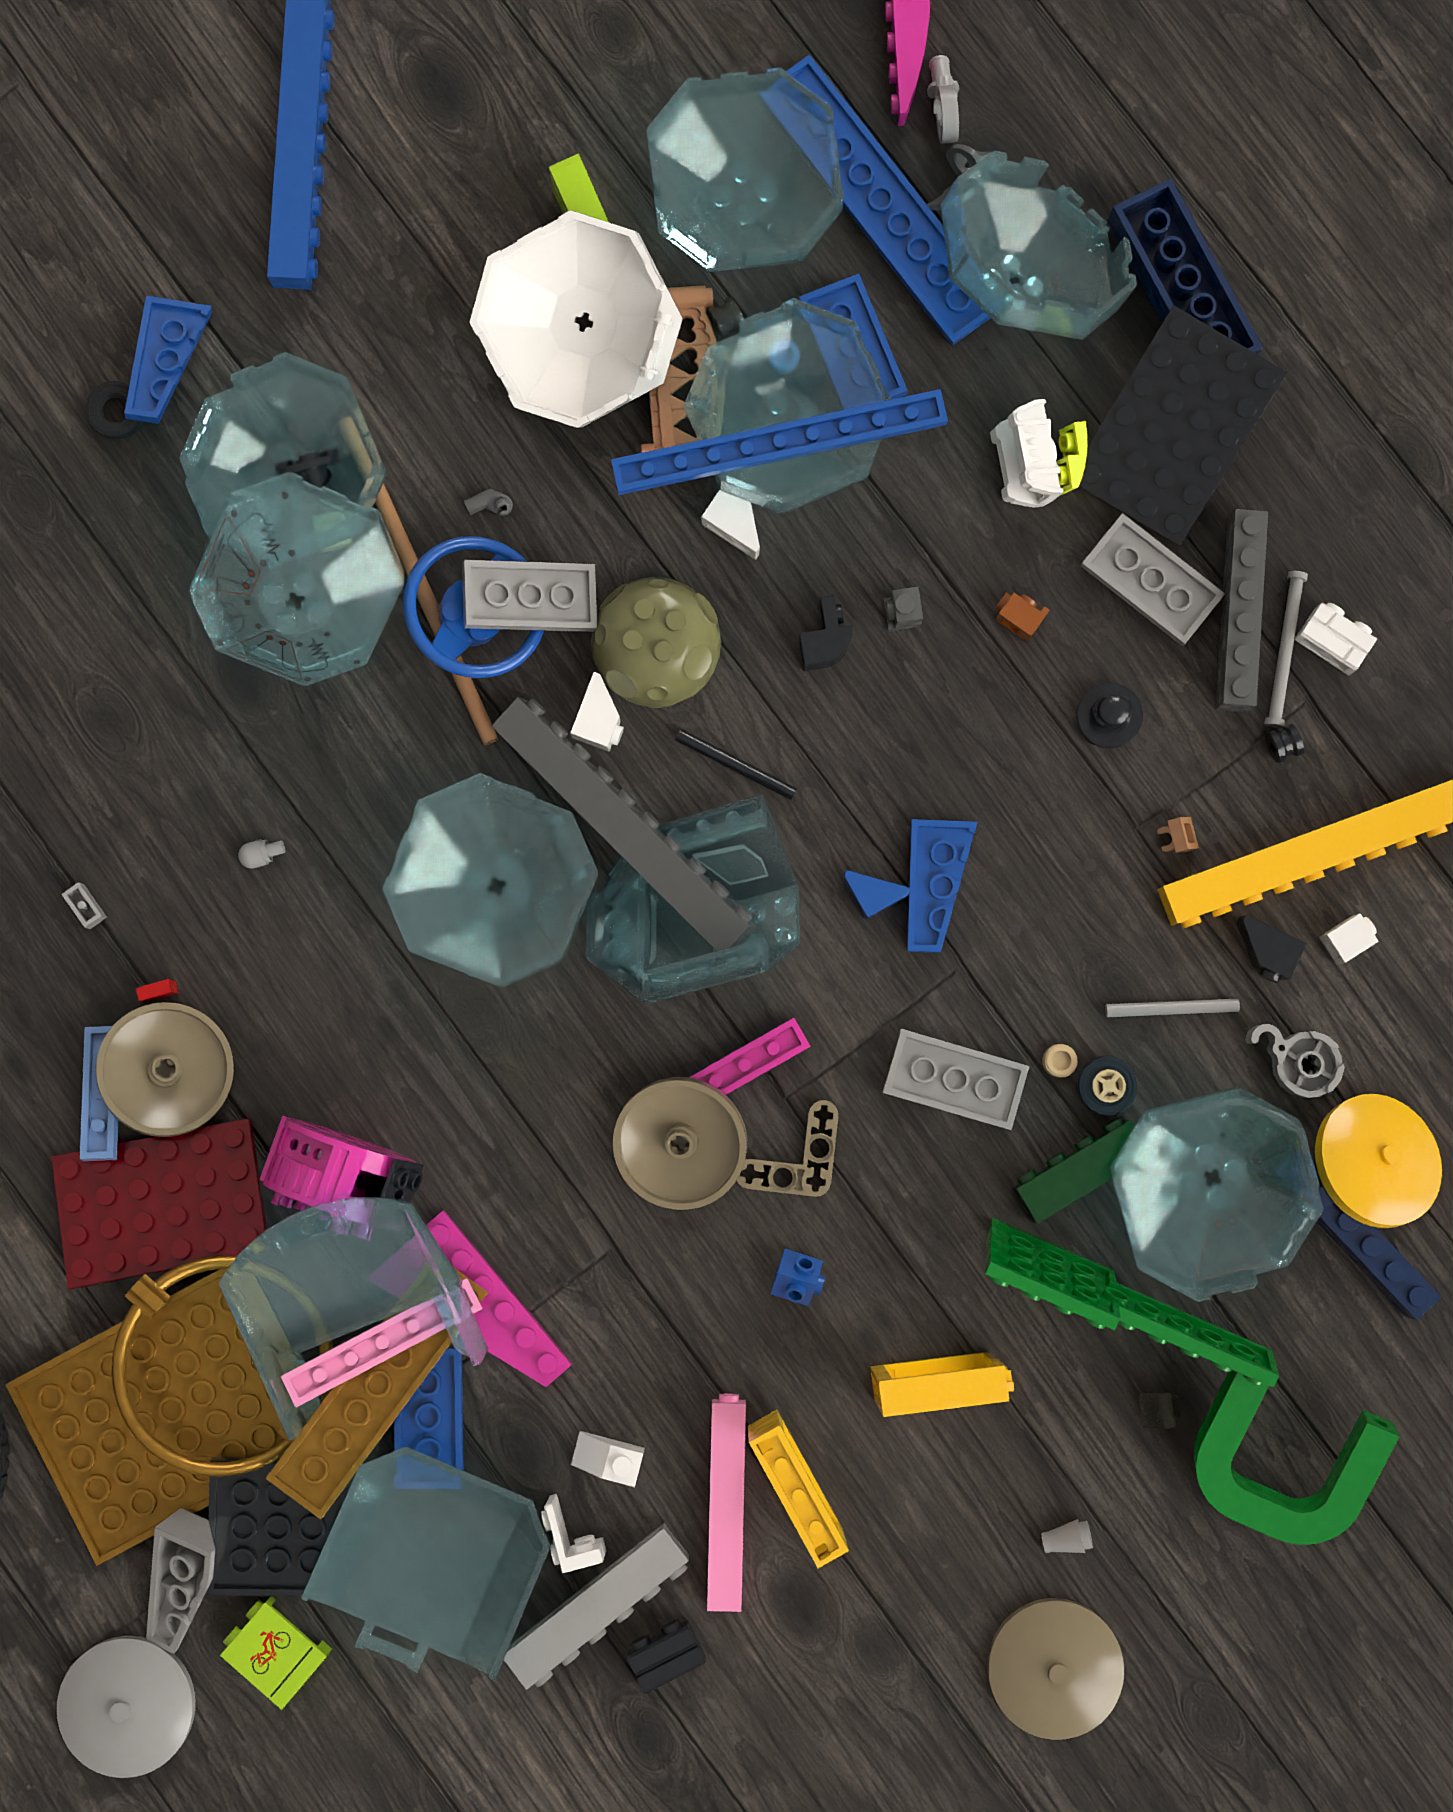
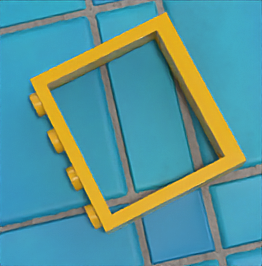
M990 1352L870 1366L874 1400L883 1417L1009 1401L1008 1392L1014 1391L1011 1370H1008L1007 1366Z
M778 1410L748 1425L749 1444L817 1568L848 1552L849 1549L843 1528Z

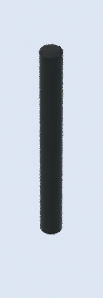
M680 729L675 738L677 742L789 800H792L797 788L683 729Z

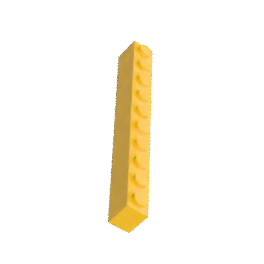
M1453 780L1157 889L1171 926L1181 923L1183 929L1202 922L1200 915L1212 912L1213 917H1217L1233 911L1230 904L1241 900L1244 906L1263 900L1261 893L1273 889L1275 895L1294 888L1292 881L1304 877L1305 882L1309 883L1325 877L1323 870L1333 866L1336 872L1355 866L1354 859L1365 855L1368 861L1386 854L1384 848L1396 844L1397 849L1412 845L1417 843L1415 836L1426 832L1428 838L1447 832L1446 825L1453 822Z

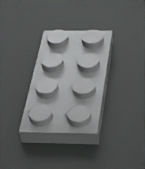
M1123 513L1080 565L1181 646L1186 644L1225 595L1223 591Z
M464 560L462 563L464 628L594 632L597 629L595 564Z
M900 1029L882 1093L1012 1130L1029 1066Z

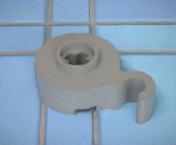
M1270 1024L1256 1025L1248 1031L1245 1038L1247 1044L1257 1043L1261 1033H1265L1269 1037L1267 1052L1272 1058L1273 1075L1279 1086L1287 1093L1300 1098L1320 1097L1333 1091L1340 1083L1345 1067L1342 1064V1055L1338 1050V1044L1329 1036L1316 1031L1294 1033L1283 1039L1280 1030ZM1310 1056L1312 1058L1310 1064L1314 1066V1070H1308L1305 1073L1301 1062L1302 1059H1307Z

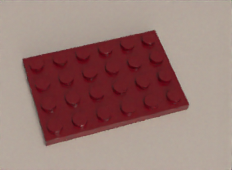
M249 1118L197 1128L178 1136H155L117 1144V1160L82 1161L80 1160V1151L52 1156L68 1289L73 1290L140 1277L145 1274L166 1272L179 1265L204 1257L218 1255L248 1256L270 1251L252 1121Z

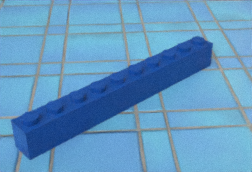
M286 0L267 277L273 288L312 290V279H317L318 261L314 259V247H319L320 230L319 227H316V216H321L322 198L318 196V187L324 183V166L320 165L321 154L326 153V135L322 133L323 123L328 122V104L324 102L325 92L330 91L331 84L330 73L326 71L327 61L332 60L333 54L332 41L328 40L329 30H334L335 25L334 10H330L331 0Z

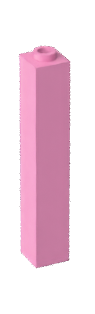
M719 1394V1399H712L707 1611L741 1612L746 1400H739V1394Z

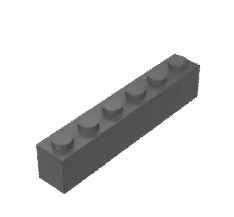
M1235 509L1227 518L1223 592L1225 595L1222 597L1215 710L1248 713L1257 706L1268 511Z

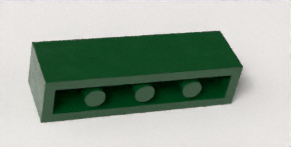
M1120 1118L1109 1122L1102 1127L1105 1133L1093 1139L1092 1135L1081 1139L1074 1144L1075 1151L1066 1156L1063 1152H1060L1046 1161L1047 1168L1038 1173L1032 1169L1017 1178L1019 1184L1013 1187L1034 1223L1042 1222L1152 1155L1132 1120L1122 1122Z

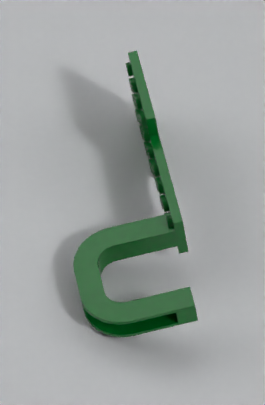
M995 1218L991 1219L986 1237L985 1274L994 1283L1003 1287H1008V1285L1021 1290L1023 1295L1035 1301H1040V1299L1046 1300L1064 1314L1072 1315L1075 1313L1085 1317L1089 1324L1099 1329L1107 1327L1115 1331L1118 1324L1129 1330L1140 1329L1147 1332L1148 1336L1158 1343H1172L1179 1346L1180 1350L1186 1355L1193 1358L1202 1356L1211 1360L1215 1367L1228 1372L1198 1431L1194 1443V1462L1199 1486L1208 1502L1218 1512L1277 1540L1298 1545L1325 1542L1340 1535L1352 1525L1361 1512L1399 1439V1434L1393 1422L1362 1409L1324 1485L1312 1496L1306 1498L1289 1497L1241 1476L1232 1468L1231 1462L1268 1387L1274 1388L1279 1378L1273 1351L1117 1283L1115 1271Z

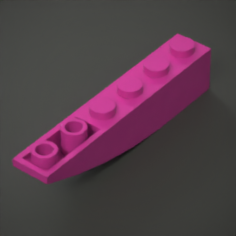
M890 0L885 2V21L891 22L892 32H887V52L893 53L894 63H889V83H895L896 94H891V114H897L898 126L905 125L915 96L926 46L930 18V0Z

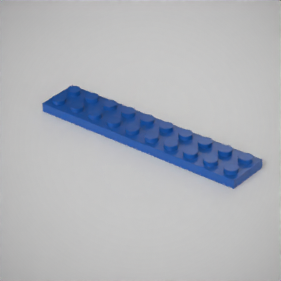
M810 55L758 91V98L951 346L955 345L1003 309L1004 303Z

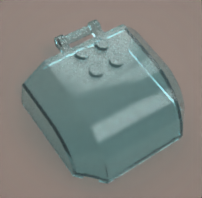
M405 1446L359 1466L301 1599L304 1601L311 1599L364 1620L365 1623L354 1646L356 1648L364 1650L366 1647L408 1665V1669L416 1673L420 1669L428 1648H431L485 1673L489 1679L495 1681L547 1557L550 1544L540 1523L533 1500ZM374 1626H379L418 1643L415 1652L372 1635Z

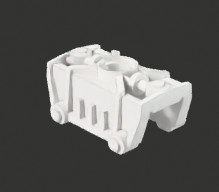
M1045 399L1034 400L1016 408L1008 416V419L1000 422L990 432L992 443L997 445L1005 486L1002 488L1001 493L1005 502L1033 508L1042 507L1063 493V488H1060L1058 474L1061 471L1056 463V446L1053 439H1051V420L1046 418L1044 408Z

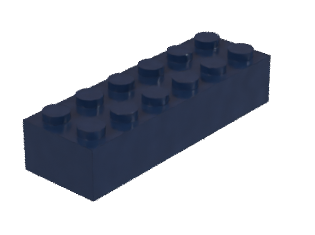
M1170 178L1114 206L1107 222L1161 322H1164L1174 305L1259 355L1263 347L1172 179Z

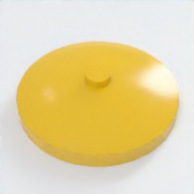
M1363 1094L1340 1103L1322 1121L1315 1143V1160L1318 1174L1328 1195L1348 1216L1368 1226L1394 1228L1416 1220L1432 1206L1441 1185V1157L1436 1141L1428 1126L1411 1108L1388 1096Z

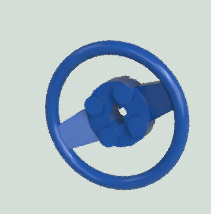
M477 536L453 538L428 550L410 571L403 593V613L407 629L419 650L435 665L450 673L469 678H489L507 673L530 657L538 646L544 630H530L528 637L521 647L512 655L499 662L487 665H471L456 661L469 646L485 645L500 631V629L464 628L463 579L450 586L440 601L438 612L441 626L433 643L428 640L420 626L416 610L419 584L426 571L443 556L455 551L473 549L496 554L490 561L527 562L514 549L490 538Z

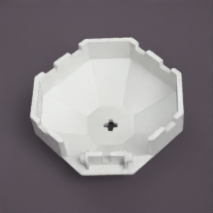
M570 210L550 224L534 230L518 239L516 243L487 257L469 323L475 334L479 336L488 359L509 393L508 396L514 408L579 428L588 425L664 383L683 318L639 233ZM584 312L589 314V320L593 321L592 328L586 327L585 331L582 332L579 330L580 325L575 323L576 317H582Z

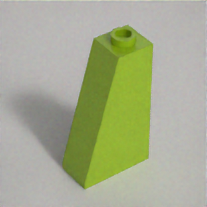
M579 154L549 167L553 193L563 214L571 210L608 222Z

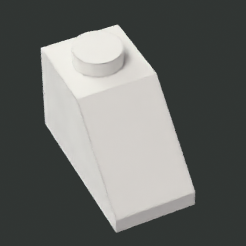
M723 484L701 516L702 525L756 560L759 556L760 546L751 502L747 500L749 497L739 488L733 486L730 489Z
M594 672L572 727L571 736L573 739L609 752L612 744L618 745L624 727L619 726L621 722L601 675Z
M580 1431L571 1465L602 1479L635 1487L645 1448Z

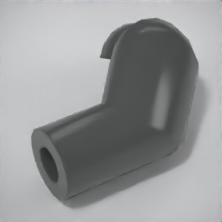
M487 489L464 500L470 515L487 509L498 515L506 516L512 511L513 507L510 497L494 489Z

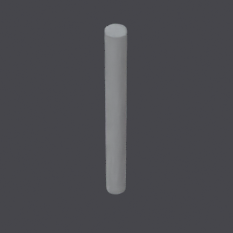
M1239 999L1105 1005L1106 1017L1239 1012L1240 1010Z

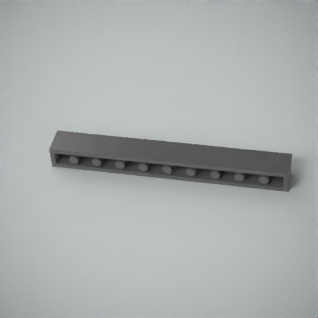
M517 697L495 721L492 727L721 956H730L757 928L750 921L753 915L741 904L735 906L727 898L730 894L729 891L716 880L712 883L704 875L706 872L704 866L693 857L688 859L680 851L683 846L672 835L668 834L665 837L657 829L660 823L647 811L642 814L634 806L637 802L636 799L623 788L619 791L611 783L614 780L613 776L601 766L596 768L588 760L591 757L588 751L578 743L573 745L566 738L568 732L556 721L550 723L543 716L546 710L532 698L528 701Z

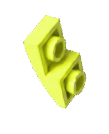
M1086 421L1074 422L1059 430V448L1063 452V458L1056 461L1061 471L1058 474L1060 488H1063L1061 495L1078 488L1081 482L1087 457Z

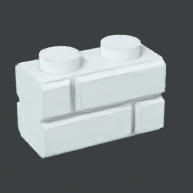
M1322 602L1313 610L1294 640L1349 676L1358 669L1377 638L1371 635L1372 630L1364 623L1359 621L1353 623L1343 616L1345 614L1344 611L1337 605L1332 603L1326 605Z

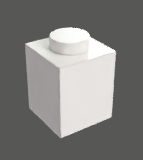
M1361 914L1349 917L1319 936L1337 965L1346 963L1379 942L1375 936L1377 933L1375 926L1367 917L1363 918Z

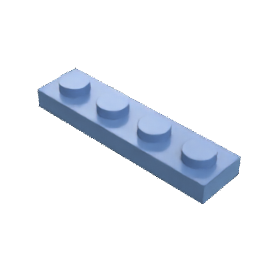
M112 1026L85 1027L80 1137V1160L82 1161L117 1160L118 1119L109 1111L102 1100L96 1079L98 1052Z

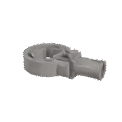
M944 55L935 56L929 61L932 83L927 89L928 96L934 98L933 112L936 114L937 133L940 144L958 142L959 137L957 101L959 84L952 79L949 58Z

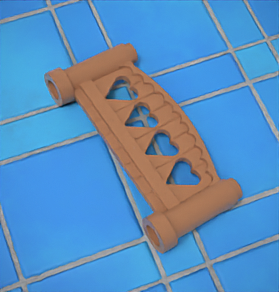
M705 285L667 288L682 318H689L694 322L691 332L695 335V340L692 343H686L677 338L670 362L686 350L691 349L697 354L694 363L697 365L698 371L690 375L669 364L664 383L649 391L653 443L641 444V453L719 436L724 402L723 370L717 340L706 313L707 308L713 307L712 288H706ZM689 381H695L700 386L697 395L700 397L701 402L697 406H691L672 396V394ZM696 412L702 416L703 420L699 426L703 429L704 433L701 437L694 438L674 426L691 413Z

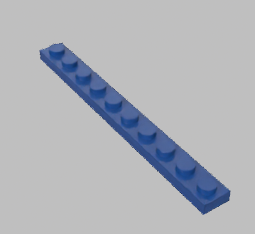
M941 389L615 458L611 459L618 494L623 495L945 426L948 423Z

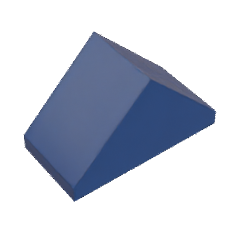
M846 870L843 878L866 920L906 898L910 892L909 887Z

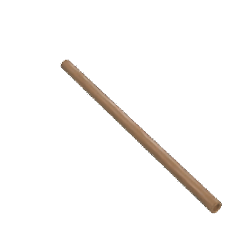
M345 418L339 423L406 574L409 576L418 558L355 418ZM424 575L419 584L417 598L432 632L436 636L441 626L438 612L439 605ZM460 655L456 659V661L464 663L462 656ZM451 673L483 745H489L497 741L498 736L492 727V723L472 679Z

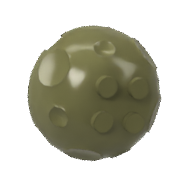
M661 577L637 579L616 588L599 607L597 629L592 632L591 637L593 661L606 685L619 697L630 703L649 708H662L673 706L687 698L693 697L710 680L720 657L721 636L717 615L703 595L684 583Z

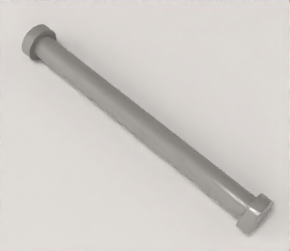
M1289 571L1287 576L1290 585L1269 717H1266L1264 721L1265 726L1272 728H1284L1285 720L1282 719L1302 587L1303 582H1307L1308 577L1307 573L1301 571Z

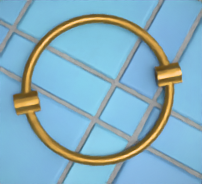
M218 1255L192 1260L179 1265L155 1281L145 1274L133 1285L125 1295L133 1305L127 1312L117 1334L112 1356L111 1373L114 1395L121 1416L135 1438L150 1453L170 1466L189 1473L205 1476H232L258 1470L280 1459L324 1401L330 1390L313 1398L304 1416L297 1410L277 1432L283 1440L258 1455L232 1462H207L181 1455L166 1447L147 1430L139 1419L129 1396L126 1381V1357L132 1333L142 1314L144 1313L151 1319L170 1299V1296L164 1290L188 1276L215 1269L246 1270L273 1280L298 1300L313 1324L320 1355L333 1349L328 1325L318 1304L310 1293L292 1276L278 1267L258 1259L244 1256Z

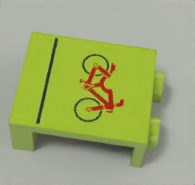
M271 1596L265 1603L258 1600L245 1615L250 1620L241 1630L236 1626L226 1637L223 1643L227 1648L220 1656L282 1710L324 1661L332 1648L323 1640L318 1646L272 1606L276 1599Z

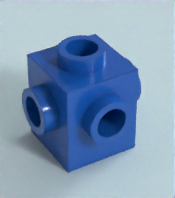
M784 1249L770 1294L809 1306L813 1294L820 1295L824 1284L825 1276L820 1274L823 1261Z

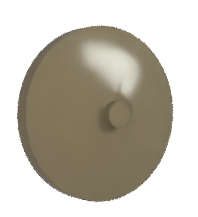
M164 1002L139 1007L118 1020L105 1036L100 1046L96 1063L98 1089L109 1111L121 1123L132 1130L157 1137L182 1135L208 1122L225 1102L232 1085L234 1072L231 1048L221 1029L208 1016L192 1007Z
M670 1077L644 1086L628 1100L615 1125L613 1152L620 1174L629 1187L639 1196L660 1207L688 1210L716 1201L735 1184L743 1169L746 1158L747 1133L738 1109L719 1089L694 1078Z
M1047 1598L1025 1604L1003 1621L996 1631L989 1648L987 1674L991 1691L999 1708L1012 1723L1031 1735L1051 1740H1062L1083 1735L1097 1727L1108 1717L1121 1694L1124 1680V1662L1115 1635L1099 1615L1088 1607L1071 1600Z

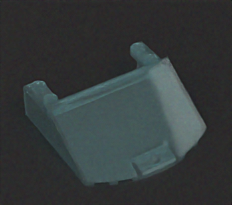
M357 1197L322 1203L299 1211L268 1228L254 1239L238 1255L219 1282V1286L289 1440L297 1438L303 1427L322 1403V1397L319 1395L295 1407L281 1379L282 1375L305 1364L301 1354L303 1351L431 1299H434L454 1347L459 1353L469 1356L473 1366L481 1364L488 1350V1346L461 1287L463 1284L461 1278L412 1203L378 1197Z

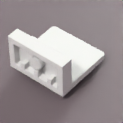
M557 1494L550 1495L544 1506V1511H541L546 1532L552 1530L554 1539L553 1544L550 1545L554 1565L560 1564L562 1573L603 1563L606 1553L603 1537L595 1539L594 1535L583 1536L575 1539V1545L570 1546Z

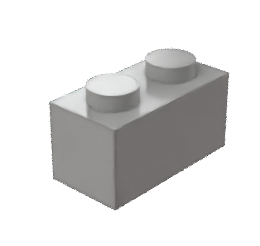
M78 882L61 894L85 928L91 929L107 918L84 884Z

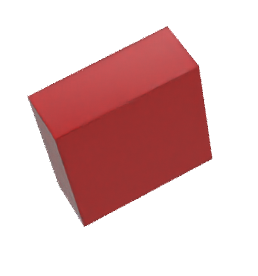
M170 979L136 988L139 1001L147 1003L179 994L176 981Z

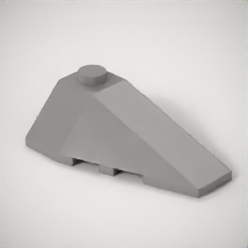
M182 1508L155 1527L146 1640L173 1654L178 1650L213 1579L215 1546L209 1521Z

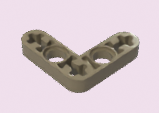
M820 1100L813 1103L810 1107L802 1164L745 1159L742 1170L747 1168V1164H753L754 1170L758 1172H764V1165L771 1166L768 1173L769 1186L761 1185L763 1178H753L752 1183H745V1177L740 1175L737 1179L738 1184L743 1188L804 1196L817 1197L826 1194L832 1179L838 1125V1110L836 1106L830 1101ZM821 1105L827 1106V1111L833 1114L832 1119H827L825 1122V1130L832 1129L831 1136L822 1133L811 1134L812 1127L819 1129V1119L814 1117V1111H819ZM815 1139H824L829 1145L828 1154L823 1158L814 1157L810 1152V1145ZM808 1160L816 1163L828 1162L827 1170L820 1167V1178L825 1179V1185L819 1186L818 1191H812V1185L806 1183L807 1177L810 1178L814 1175V1167L807 1168ZM779 1168H786L792 1173V1182L787 1187H779L773 1181L774 1172Z

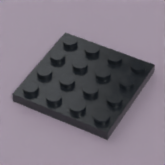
M212 1457L210 1462H232L246 1458ZM280 1459L258 1470L244 1474L210 1476L209 1525L215 1546L213 1579L207 1589V1595L344 1597L348 1484L320 1520L265 1479Z

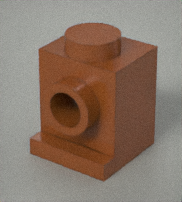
M1006 592L995 607L1000 611L995 621L1025 642H1028L1050 610L1045 606L1041 611L1038 610L1036 602L1024 594L1018 596L1016 593L1011 595Z

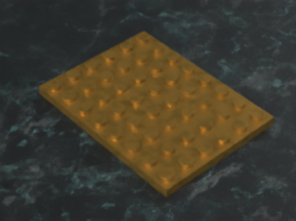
M219 1269L171 1295L170 1299L151 1319L143 1313L132 1333L126 1357V1381L133 1407L141 1422L157 1440L171 1450L186 1457L210 1462L212 1457L250 1458L258 1455L283 1440L277 1432L297 1410L304 1416L312 1402L311 1399L295 1407L281 1379L282 1375L303 1365V1362L257 1273L239 1269ZM122 1322L5 1384L96 1566L153 1536L155 1527L178 1509L182 1508L194 1514L209 1506L210 1476L182 1471L158 1459L135 1438L121 1416L114 1395L111 1371L114 1344Z

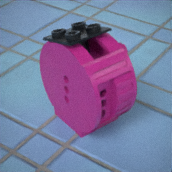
M282 1116L260 1180L263 1181V1185L275 1191L271 1203L291 1208L293 1200H297L294 1208L300 1211L305 1210L301 1220L304 1224L313 1225L315 1217L318 1216L326 1219L325 1228L348 1234L351 1220L354 1219V1225L350 1233L370 1239L374 1226L401 1229L403 1224L407 1222L411 1214L410 1203L414 1192L419 1189L422 1183V1169L424 1165L416 1163V1161L397 1152L327 1127Z

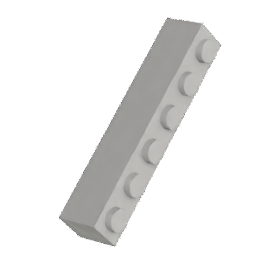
M663 1523L505 1648L501 1657L526 1690L533 1684L537 1688L553 1676L551 1671L561 1662L566 1666L580 1654L578 1649L587 1641L592 1645L600 1640L607 1633L605 1627L616 1620L617 1623H620L630 1616L634 1611L632 1606L640 1599L647 1602L661 1590L658 1585L669 1577L673 1581L683 1574L688 1568L685 1564L689 1561V1554L667 1525Z

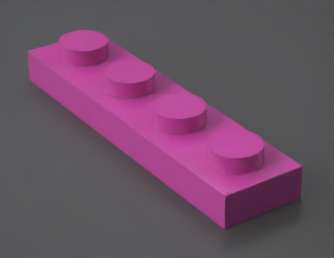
M792 1018L689 1078L711 1084L726 1095L811 1046L795 1018Z

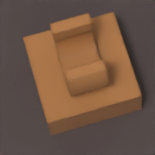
M1179 817L1168 820L1169 826H1164L1157 830L1158 834L1169 833L1172 836V842L1161 847L1162 851H1175L1178 853L1199 849L1191 817Z

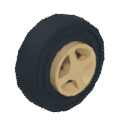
M1102 1056L1091 1060L1082 1068L1077 1080V1092L1081 1102L1088 1110L1098 1115L1113 1116L1124 1112L1132 1105L1137 1095V1079L1134 1071L1126 1062L1116 1057Z

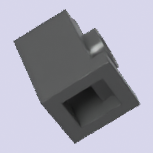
M918 587L892 590L889 598H883L888 631L921 626L923 612Z

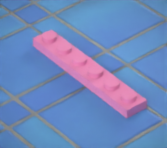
M466 1278L282 1375L281 1379L295 1407H298L478 1312L482 1307Z

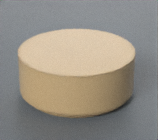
M1053 1045L1043 1055L1044 1069L1054 1077L1069 1076L1077 1067V1055L1068 1045Z

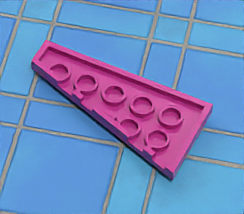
M445 1210L439 1213L366 1276L398 1297H401L432 1254L435 1253L488 1292L480 1303L482 1309L471 1315L460 1330V1335L545 1387L572 1365L571 1361Z

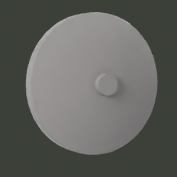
M119 1636L110 1638L96 1644L82 1654L65 1675L57 1699L59 1730L71 1753L89 1769L102 1775L116 1778L144 1775L165 1764L183 1745L194 1720L195 1691L186 1667L175 1654L160 1648L146 1640L145 1637Z

